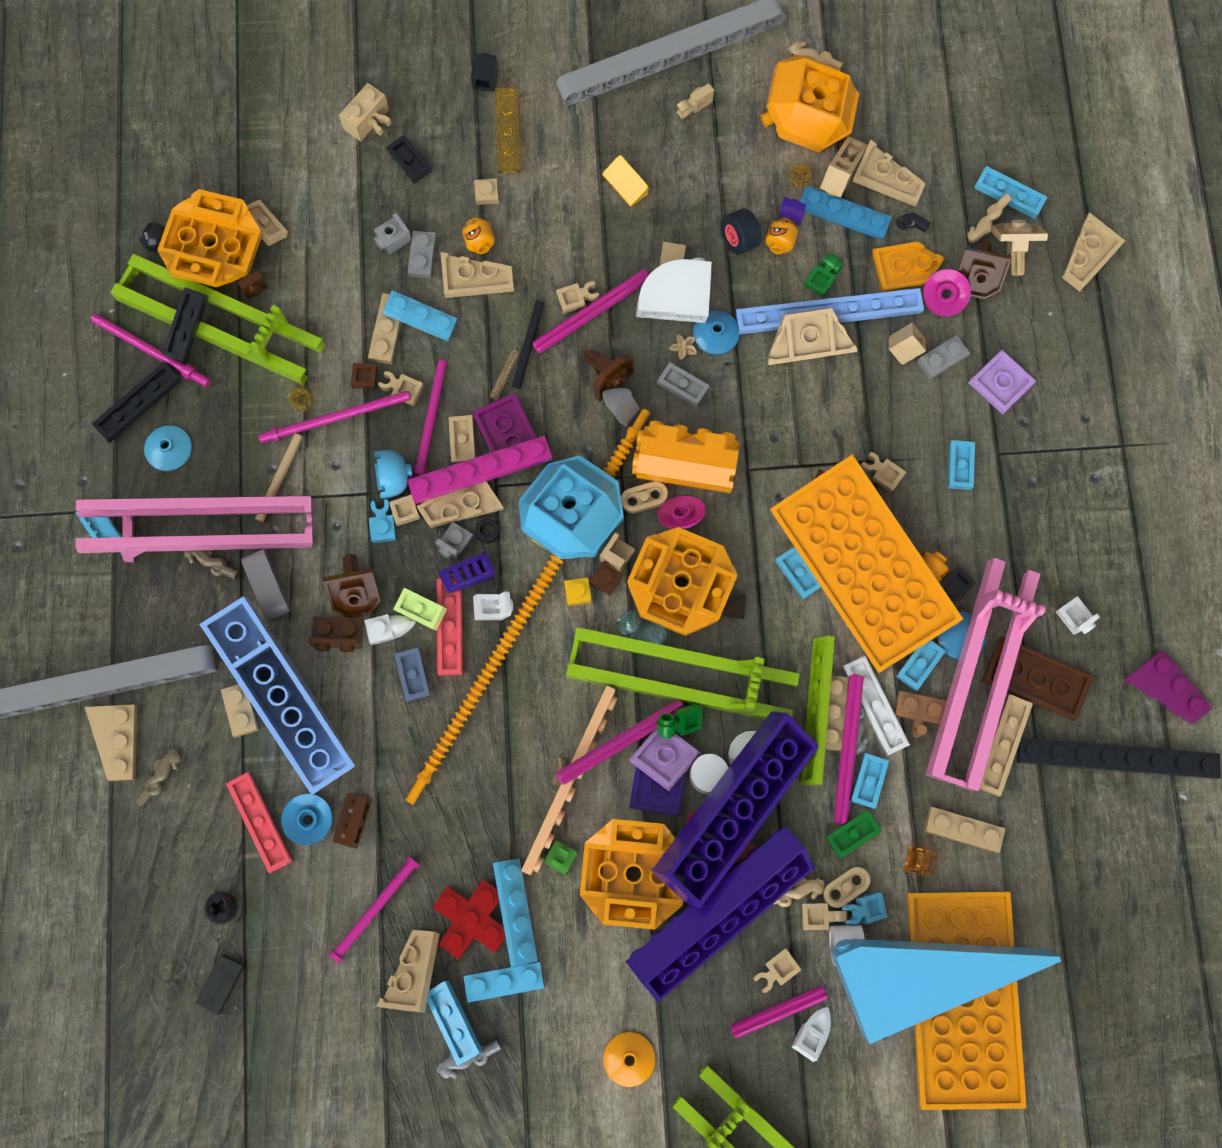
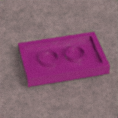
M515 393L472 412L490 453L537 438Z

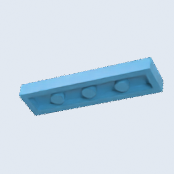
M809 186L805 187L800 200L801 203L807 204L805 208L806 213L880 240L884 239L892 218L889 215L829 195Z

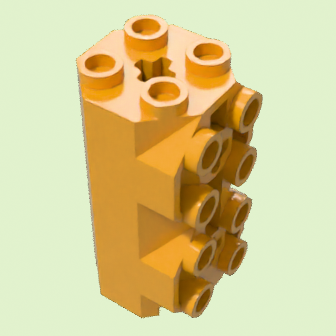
M650 421V425L644 427V430H638L636 451L639 453H634L632 474H636V478L731 493L740 442L735 440L736 435L733 433L724 432L716 434L712 433L711 430L702 428L697 430V434L688 433V427L684 425H674L672 427L666 426L660 421Z

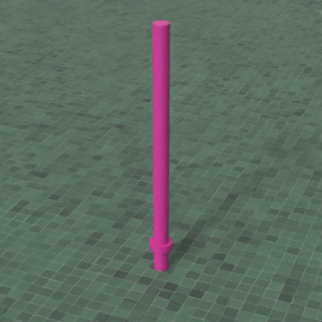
M405 391L282 428L273 427L271 431L258 434L261 443L271 440L275 442L280 441L282 437L411 400L410 393Z

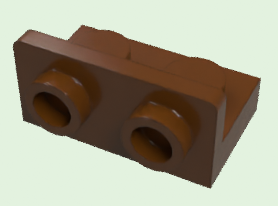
M313 616L312 638H309L308 643L315 647L317 651H330V648H340L339 651L354 652V649H362L364 620L362 618Z
M347 794L333 838L334 843L355 849L358 848L372 799L360 795Z

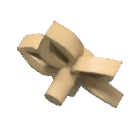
M677 334V343L671 345L669 350L679 351L678 356L680 360L685 358L686 353L696 355L697 351L693 346L695 337H687L685 340L681 335Z

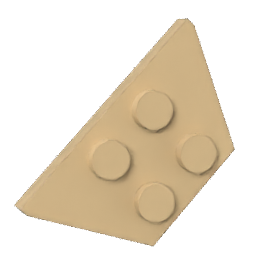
M830 307L783 314L767 358V364L774 365L857 352V347L853 344L847 331Z

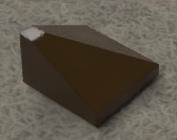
M730 593L720 617L744 619L746 595Z

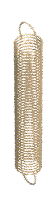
M515 351L511 359H507L508 361H506L507 363H505L506 365H504L505 367H503L504 369H502L503 371H501L502 373H500L501 375H499L500 377H498L499 379H497L498 381H496L490 396L492 400L493 398L495 399L494 401L498 400L504 387L502 386L503 380H505L504 378H506L508 373H511L509 371H512L510 369H513L511 367H514L512 365H515L520 355L517 352L515 354Z

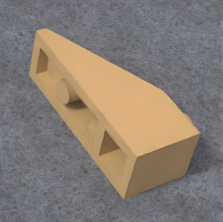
M848 136L830 163L820 189L825 190L829 195L841 198L868 145Z

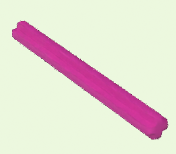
M646 270L639 271L534 340L532 343L534 349L538 353H542L642 287L644 281L649 276Z
M855 674L849 676L835 800L833 820L839 824H846L849 819L864 678L861 675Z
M679 700L672 702L560 769L556 773L559 782L563 785L567 784L657 729V720L660 715L668 713L676 718V710L684 708V704Z

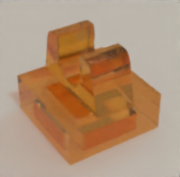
M909 846L904 871L923 876L933 875L934 871L930 870L932 860H937V857L933 854L934 851Z

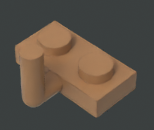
M899 691L897 693L894 714L896 717L914 720L912 735L915 738H919L927 733V728L923 725L924 723L940 726L947 701Z

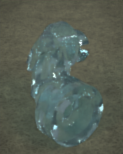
M635 611L626 612L616 622V627L621 634H629L632 638L637 637V640L661 645L667 637L665 628L656 623H648L641 627V618Z

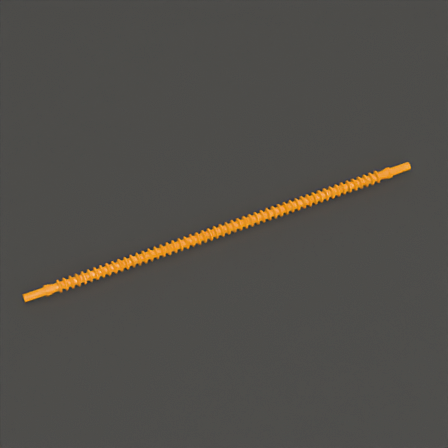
M642 409L632 427L627 429L625 439L620 440L622 444L617 445L618 450L614 451L615 456H611V462H607L608 467L603 468V471L611 477H616L615 471L620 470L618 466H622V460H626L625 455L630 454L629 448H633V442L637 439L638 430L642 429L651 414L648 410ZM550 555L551 561H547L548 566H544V572L539 573L541 577L536 579V585H532L534 589L529 590L530 596H525L526 602H522L521 605L523 607L518 608L519 614H514L515 620L510 621L512 625L507 626L508 632L503 633L504 638L499 639L501 643L499 645L496 644L497 650H493V656L488 657L490 661L485 663L486 668L481 669V675H477L479 679L473 682L475 684L474 687H470L471 693H466L467 699L462 700L464 704L459 706L460 711L455 712L456 717L451 718L452 724H448V730L443 731L445 735L440 737V743H436V750L432 749L433 755L428 756L430 760L424 762L426 766L416 776L418 779L405 801L414 805L425 785H429L434 770L438 771L437 765L442 764L440 760L446 758L445 752H449L448 747L453 746L452 740L457 739L456 734L461 733L459 729L465 726L463 724L464 721H468L467 715H472L471 709L476 708L474 704L479 702L478 697L483 696V690H487L485 686L491 683L489 679L494 678V671L498 672L497 666L502 665L500 661L502 659L505 660L504 654L509 653L508 648L513 647L511 643L516 641L515 636H519V630L524 629L522 625L527 623L526 618L531 617V611H535L534 605L537 606V600L542 599L540 595L542 593L545 594L544 588L549 587L548 582L553 581L551 577L556 576L555 570L560 569L559 564H563L562 559L555 555Z

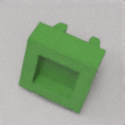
M555 840L543 863L566 875L578 852Z

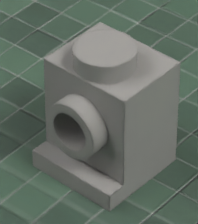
M397 213L392 215V219L374 229L376 237L373 239L380 250L384 248L389 255L412 241L408 228Z

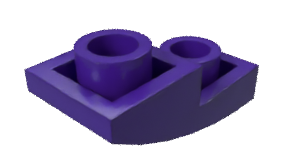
M784 197L779 212V219L787 218L793 221L795 225L801 226L807 204L801 203L796 199Z

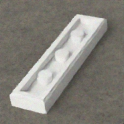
M866 656L842 666L847 677L855 674L861 675L864 678L861 706L865 710V714L885 755L888 756L909 746L910 744Z

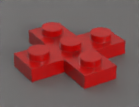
M482 880L471 898L467 900L447 886L432 907L453 922L438 945L457 959H460L475 938L495 953L506 938L504 926L490 916L499 903L497 889L485 880Z

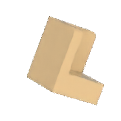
M912 322L889 336V350L901 364H905L926 351V338Z
M615 532L600 554V562L606 563L621 573L634 554L635 549L620 540V535Z

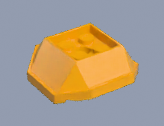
M796 55L779 61L775 65L767 109L777 127L776 131L779 138L821 153L852 133L859 92L853 86L850 75L805 56Z
M198 189L191 194L190 198L172 208L157 251L172 277L219 287L249 275L263 234L244 200ZM215 242L214 245L208 247L210 243Z
M677 527L646 537L627 584L641 618L687 636L719 621L738 574L723 545ZM680 577L685 578L688 581V585L686 587H679L676 585L675 580Z
M612 819L585 842L580 896L602 924L655 930L683 906V901L651 871L675 839L665 824ZM629 867H637L640 870L641 877L638 881L632 882L627 879L626 871Z

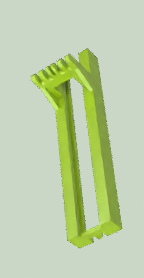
M135 254L128 261L129 266L119 283H115L110 292L117 301L172 325L176 310L127 288V283L131 285L133 281L132 275L137 277L142 272L181 291L186 287L209 296L208 303L259 325L260 328L258 330L261 334L256 333L254 336L256 343L251 342L250 344L200 321L196 337L302 385L308 379V376L304 375L306 372L305 368L266 350L265 346L273 332L319 353H322L325 348L322 338L290 325L281 309L275 305H272L270 308L272 313L266 314L200 283L172 277L168 269Z
M577 627L566 677L664 699L679 700L688 704L697 703L702 707L765 720L770 712L788 713L792 717L793 710L757 703L761 679L797 687L800 674L763 666L765 659L755 657L753 660L736 661ZM582 642L748 676L750 678L746 698L743 700L577 665L575 662L577 650L581 647Z
M707 1064L701 1069L699 1077L734 1109L716 1130L683 1097L678 1096L672 1103V1107L705 1138L710 1148H735L725 1137L728 1134L730 1135L732 1130L737 1127L736 1124L743 1119L774 1148H795Z

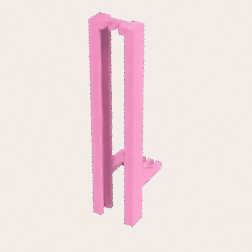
M311 496L76 500L78 517L122 516L123 537L76 538L77 552H120L124 562H134V557L148 551L312 548L313 544ZM306 513L307 523L305 534L134 537L133 532L134 516Z
M997 558L987 561L925 774L926 776L955 784L970 791H979L1023 634L1037 617L1044 614L1046 606L1036 605L1033 602L1040 573L1027 570V573H1024L1018 596L1012 597V594H1003V591L998 590L1006 561ZM1001 606L1013 610V614L965 780H958L945 775V771L992 609Z

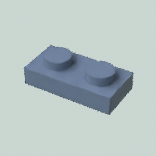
M414 648L395 653L406 702L431 696L420 649Z

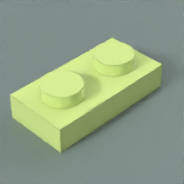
M404 588L393 610L437 631L447 608Z

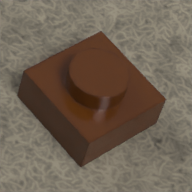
M258 270L238 281L247 299L261 294L267 288Z
M353 363L351 387L357 389H376L377 364Z
M602 562L589 580V583L610 596L623 575Z

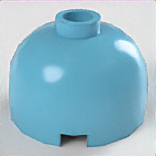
M392 450L374 451V458L379 457L377 458V464H375L378 491L383 490V492H380V499L401 494L407 487L408 478H412L411 464H406L403 456L398 452Z

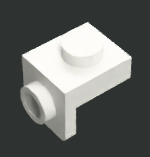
M509 592L501 594H476L473 596L475 620H504L511 616L513 601L510 599Z
M1078 596L1056 611L1073 635L1080 631L1086 634L1097 626L1094 622L1100 618L1098 614L1092 615Z

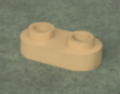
M657 481L629 488L621 495L622 508L627 513L635 514L659 507L667 500V488L664 484ZM656 492L660 497L654 499L651 497V494ZM635 499L637 504L632 506L628 501Z
M853 867L828 883L823 891L825 903H828L830 907L839 908L862 894L870 885L868 872L863 868ZM854 875H857L860 878V883L858 885H854L852 883V877ZM833 890H837L840 894L836 900L831 897Z

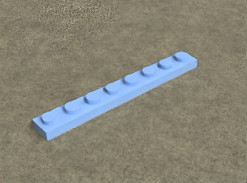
M916 288L736 309V320L740 335L778 330L783 314L830 307L838 317L839 322L843 323L923 313L924 306L921 290Z

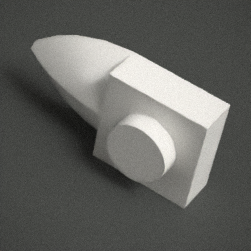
M386 614L364 620L371 645L399 638L409 632L416 624L415 620L402 615L389 616Z
M828 1007L816 1011L806 1023L802 1024L792 1045V1048L812 1062L818 1060L829 1036L831 1016Z

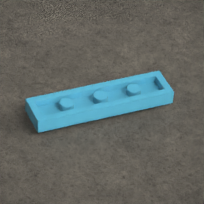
M520 858L493 863L510 965L514 967L537 962L538 958Z

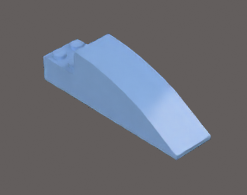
M243 596L200 624L311 795L355 767L332 724L281 642L273 637L247 597Z

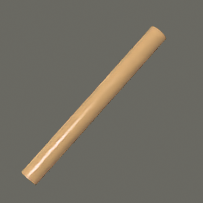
M296 433L293 435L265 497H276L303 439L301 435ZM257 514L255 519L264 523L268 514Z

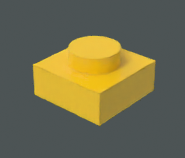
M588 577L564 581L568 606L592 603Z

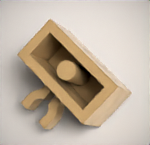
M369 83L362 88L339 114L343 129L360 142L373 128L380 136L383 134L382 128L377 124L378 122L380 124L384 123L388 127L391 125L390 118L385 116L389 111L386 96Z

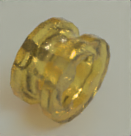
M802 163L793 166L790 174L792 185L804 187L809 183L811 177L809 166ZM798 172L803 173V179L798 178Z
M299 387L290 392L289 402L295 410L306 411L312 404V397L306 389ZM299 395H302L304 398V403L299 404L297 401Z

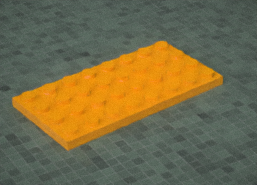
M850 455L770 509L878 673L963 620L853 455Z
M1011 892L906 893L909 942L1015 947ZM1017 981L914 1025L918 1103L920 1110L1027 1108Z

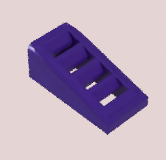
M485 552L440 570L438 573L447 594L491 580L495 575V570ZM469 567H472L475 574L474 577L472 576ZM460 570H462L466 578L465 581H463L461 577V574L459 572ZM453 573L457 581L456 585L453 584L449 574Z

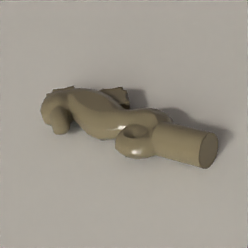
M212 550L184 551V556L188 558L190 564L195 562L194 557H196L200 564L205 567H211L210 571L214 576L225 575L236 580L240 574V571L227 566L223 558H212Z
M177 749L169 750L162 759L154 761L153 765L156 773L146 780L144 784L145 789L135 799V802L141 807L145 805L151 796H155L161 791L162 786L160 782L167 779L171 768L178 770L181 755Z

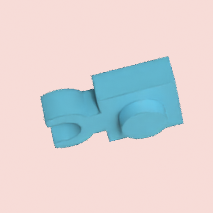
M387 499L384 500L385 505L382 509L376 508L375 501L371 502V509L376 517L369 518L372 543L397 540L394 516L387 515L390 511V504Z
M874 892L855 898L857 905L846 904L842 907L843 911H852V918L846 920V924L855 925L860 921L861 924H869L888 917L882 892Z

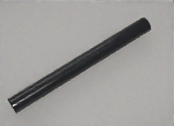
M540 300L535 301L512 387L516 389H521L533 347L532 343L535 339L543 311L544 302Z

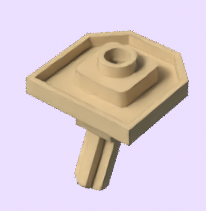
M1012 220V223H999L992 226V234L999 241H1007V255H1010L1012 258L1010 274L1012 276L1024 275L1025 253L1028 252L1029 241H1047L1048 233L1039 225L1026 223L1025 220Z

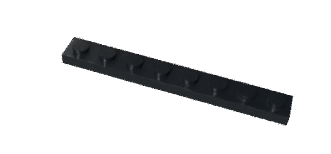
M1021 737L1017 748V763L1221 779L1220 754L1024 737Z

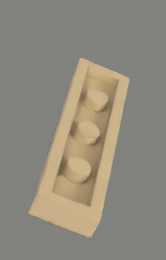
M1011 694L1006 696L980 790L997 797L1002 795L1033 703Z

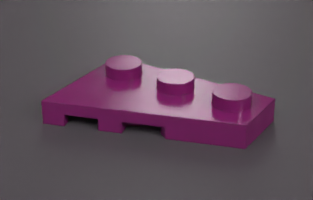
M1164 650L1156 653L1123 679L1128 684H1133L1142 690V693L1148 697H1153L1162 703L1165 708L1189 724L1195 723L1212 709L1211 705Z

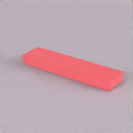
M437 578V604L447 608L437 629L438 676L463 675L462 590L447 594L441 578ZM451 578L453 584L456 585V584H457L456 579H455V578Z
M248 771L227 782L226 785L268 873H273L293 862L251 772Z

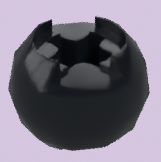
M156 222L148 223L142 232L143 235L139 239L141 245L150 252H158L157 250L165 227Z
M215 892L206 900L204 906L205 915L212 923L218 925L225 924L235 916L237 902L228 892ZM224 902L225 912L218 913L217 903Z

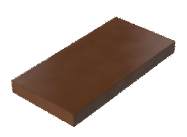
M1002 636L997 641L982 682L991 686L1005 641V637ZM1020 644L1007 693L1074 722L1078 718L1093 675Z

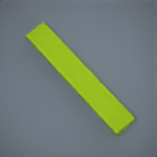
M829 635L813 638L805 732L819 745V748L801 771L800 783L806 786L822 785L835 642V637Z

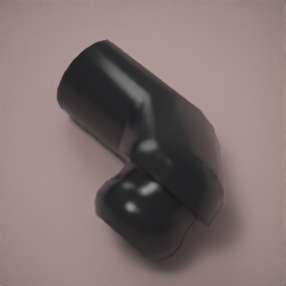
M912 212L900 216L896 221V225L900 230L916 227L926 233L931 222Z

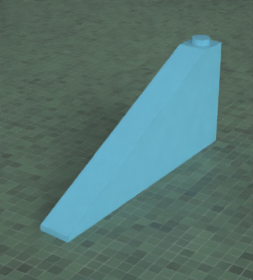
M844 939L837 942L835 947L830 948L861 1033L869 1044L1061 962L1060 957L1053 951L1042 948Z

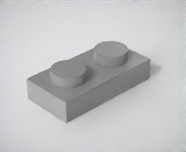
M413 231L407 272L409 277L432 278L437 238L436 232Z
M956 335L920 357L917 363L931 380L969 357L970 352Z
M671 362L668 363L657 380L659 386L695 407H698L710 385Z

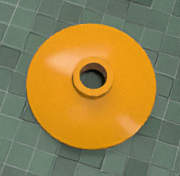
M635 1032L620 1033L612 1038L605 1048L603 1057L604 1067L608 1076L615 1083L626 1087L637 1086L645 1082L652 1074L655 1067V1052L651 1043L644 1036ZM631 1055L634 1057L635 1061L632 1065L625 1063L624 1059L626 1056Z

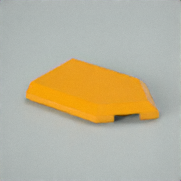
M918 241L872 250V257L882 292L925 285L927 280L936 273L945 260L943 256L931 252Z

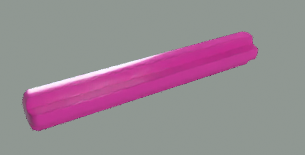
M818 986L731 1024V1032L735 1038H740L828 998L823 986Z

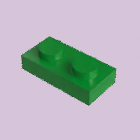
M866 810L827 835L825 839L838 859H841L881 833L882 830L869 810Z

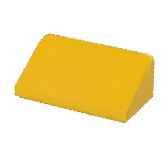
M621 155L602 173L604 178L630 207L648 195V185Z

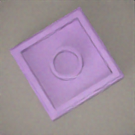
M1001 350L968 383L1003 415L1036 383V380L1008 354Z
M656 729L633 754L630 762L670 792L699 757L700 751L676 733L674 737L665 739L660 737Z

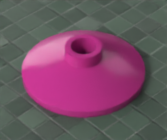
M944 269L934 273L927 280L923 290L924 302L928 309L934 314L944 317L960 313L967 306L971 296V288L967 278L962 273L952 269ZM943 290H950L951 296L944 298L942 296Z
M678 496L667 500L661 505L657 516L659 522L667 528L674 529L679 527L685 529L699 523L705 516L706 510L704 503L700 499L692 496Z

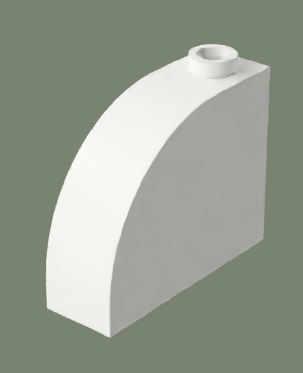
M693 258L692 260L680 259L657 267L650 273L642 285L637 301L636 317L705 323L709 315L712 262L706 261L703 258Z

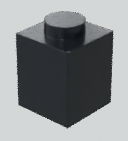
M474 53L471 72L473 90L495 92L498 74L497 55Z

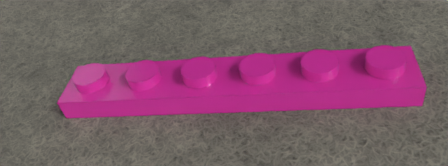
M545 436L426 473L407 481L414 503L418 504L551 461L552 455Z

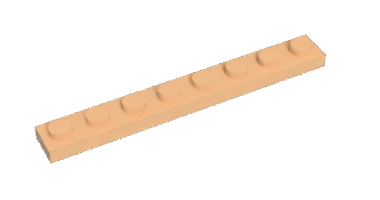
M606 686L572 762L596 748L597 743L594 742L597 732L603 733L608 721L604 717L608 710L613 711L618 700L614 696L616 693L615 689ZM583 774L578 776L577 778L581 780ZM576 778L565 785H560L521 870L522 872L531 876L534 871L539 872L544 861L541 854L544 848H550L555 835L551 834L555 824L560 826L566 812L562 810L566 801L571 802L575 794L576 788H573Z

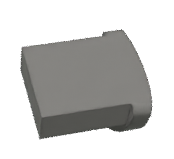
M613 388L603 391V399L607 408L614 414L620 424L627 427L640 409L632 397V392L625 388Z

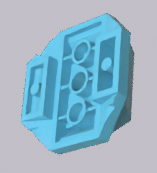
M581 455L547 464L519 499L522 532L559 559L596 557L624 521L619 482ZM568 502L576 503L572 509L564 508Z

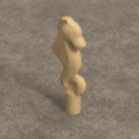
M797 41L788 48L790 55L793 56L802 55L838 70H841L843 63L832 58L831 53L828 51H823L819 55L815 49L804 48L806 47V42L799 43Z
M1007 193L996 204L991 205L987 209L988 215L981 218L976 228L974 226L970 228L967 234L970 243L977 242L982 236L992 231V221L1001 216L1002 210L1012 200Z
M803 878L795 885V888H791L774 904L788 907L792 903V898L799 900L811 892V899L815 900L824 891V881L818 878L816 880H806Z

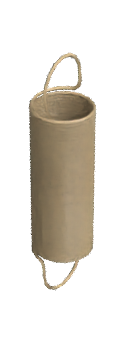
M558 755L552 785L556 784L560 787L561 783L556 773L566 766L567 758L566 760L561 759Z

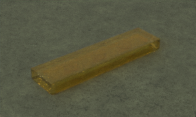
M495 88L498 174L521 173L518 88Z

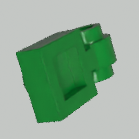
M828 253L823 259L821 266L816 265L805 280L804 287L823 298L836 280L835 275L840 272L844 265L841 258L835 254L830 255Z
M695 703L676 710V718L668 713L660 715L657 720V732L660 734V737L669 739L674 737L676 732L684 736L702 729V707Z

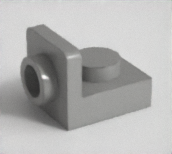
M452 522L441 540L437 539L435 543L439 548L438 552L447 559L453 557L458 560L474 536Z

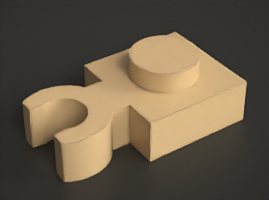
M708 83L703 87L696 88L690 94L688 100H683L677 104L679 108L677 114L681 119L687 117L692 111L696 113L713 102L714 89Z
M588 282L581 289L578 283L557 289L556 295L563 314L584 308L585 300L591 302L599 298L598 292L594 294L588 292L595 288V282Z
M385 371L384 376L390 379V382L388 384L379 382L380 389L383 391L393 390L391 395L409 391L411 400L405 401V403L414 406L424 387L423 383L401 374L398 380L391 372Z
M870 452L868 458L873 461V465L863 462L861 468L865 472L875 473L872 480L892 493L906 474V471L888 459L881 463L879 457L875 453Z
M784 948L764 963L769 970L755 974L753 980L756 982L762 977L765 978L767 985L761 991L766 993L771 990L775 980H777L779 985H783L800 972L801 968L787 949Z

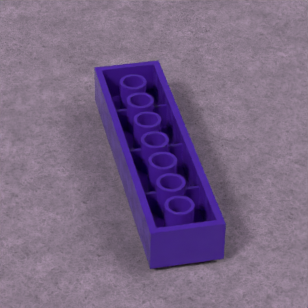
M770 712L651 871L686 904L701 908L819 748V745L788 713Z
M785 826L780 831H775L766 843L761 847L755 848L746 860L741 864L735 865L730 870V873L719 882L701 908L690 905L682 914L676 915L662 931L656 932L642 948L632 952L630 958L625 962L657 1002H660L815 869L806 848Z

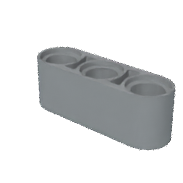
M265 549L241 558L244 570L266 620L271 621L291 612L289 603Z

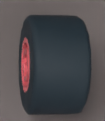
M742 208L723 217L721 221L722 236L726 245L733 253L740 255L760 245L762 239L761 228L757 218L749 209Z

